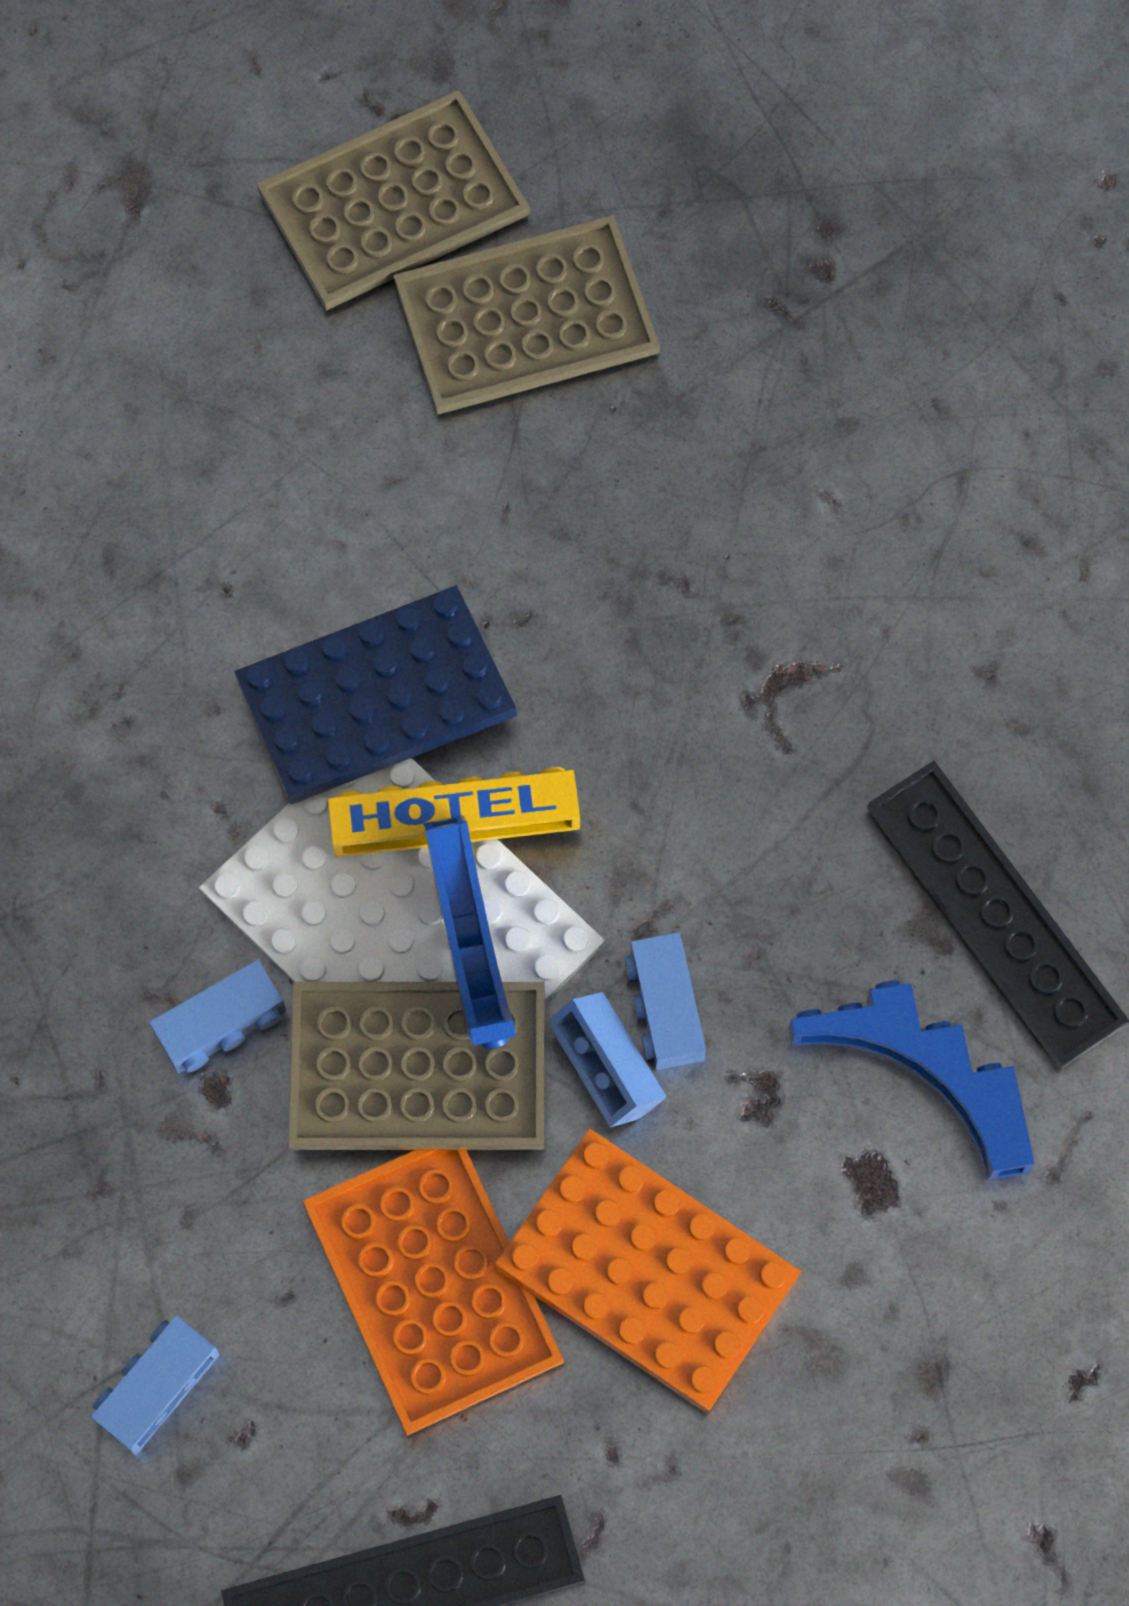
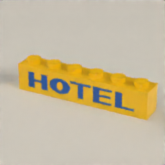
M561 767L547 768L542 770L540 774L524 775L522 772H508L502 774L498 779L483 780L482 777L472 776L461 779L459 783L446 785L439 781H429L420 784L418 788L403 790L399 786H386L380 788L376 793L361 794L359 791L351 790L337 794V797L328 798L335 858L428 847L423 823L464 815L467 821L471 842L580 830V813L574 770L565 771Z

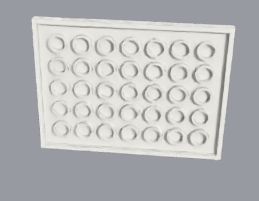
M412 758L291 805L289 803L199 887L200 893L292 983L456 982L428 847L335 858L328 798L337 797V794L344 791L353 790L359 791L361 794L376 793L380 788L386 786H399L403 790L418 788L424 782L435 781ZM498 839L471 842L502 982H545L546 1003L605 946V940Z

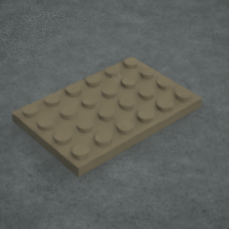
M460 90L257 183L260 196L326 311L393 280V275L416 269L530 215L528 203Z
M614 215L393 275L394 284L437 415L660 353V345Z
M293 982L289 1115L290 1150H544L545 982H502L514 1022L516 1037L508 1038L507 1044L489 1049L482 1048V1045L473 1046V1043L469 1041L457 982Z

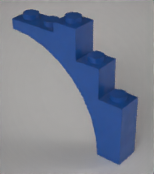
M464 815L423 823L441 917L445 926L469 1041L473 1043V1046L482 1045V1048L485 1049L503 1046L507 1044L508 1038L516 1037L491 939L467 821Z
M891 980L875 985V989L870 990L867 998L868 1007H862L861 1003H849L838 1007L836 1012L822 1014L819 1009L802 1011L797 1014V1018L791 1019L789 1026L791 1045L831 1044L855 1047L889 1058L920 1076L946 1099L963 1120L979 1150L988 1180L1030 1173L1035 1162L1014 1066L1002 1068L1001 1063H990L979 1066L977 1072L972 1073L963 1025L951 1026L950 1022L943 1021L932 1023L926 1026V1030L921 1031L911 983L900 985L899 981Z

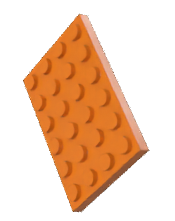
M590 1128L494 1265V1268L706 1414L709 1413L802 1272Z
M413 1150L303 1200L306 1211L407 1436L564 1363V1359L534 1295L494 1268L496 1261L508 1246L509 1241L466 1150Z

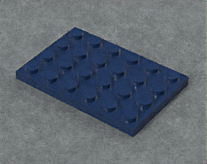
M457 585L234 671L291 805L517 716L516 706Z

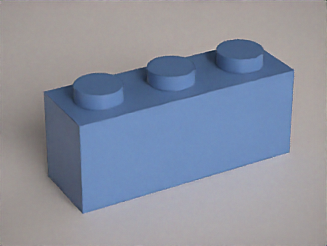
M680 932L631 941L630 955L624 956L628 980L636 979L639 994L633 995L637 1020L645 1019L648 1034L641 1035L645 1058H653L656 1071L705 1061L706 1047Z
M258 959L151 1020L149 1023L156 1038L179 1074L184 1070L187 1072L198 1070L209 1061L208 1057L221 1049L229 1051L236 1048L245 1041V1035L255 1029L266 1030L274 1026L281 1020V1014L286 1012L283 999Z
M603 992L572 999L547 1021L610 1128L641 1119L666 1098L665 1093Z
M177 1315L170 1323L164 1320L154 1330L149 1339L152 1342L151 1346L142 1356L138 1353L135 1354L124 1366L121 1372L124 1378L113 1390L110 1387L105 1389L93 1404V1408L96 1411L92 1414L91 1418L135 1456L220 1355L214 1345Z

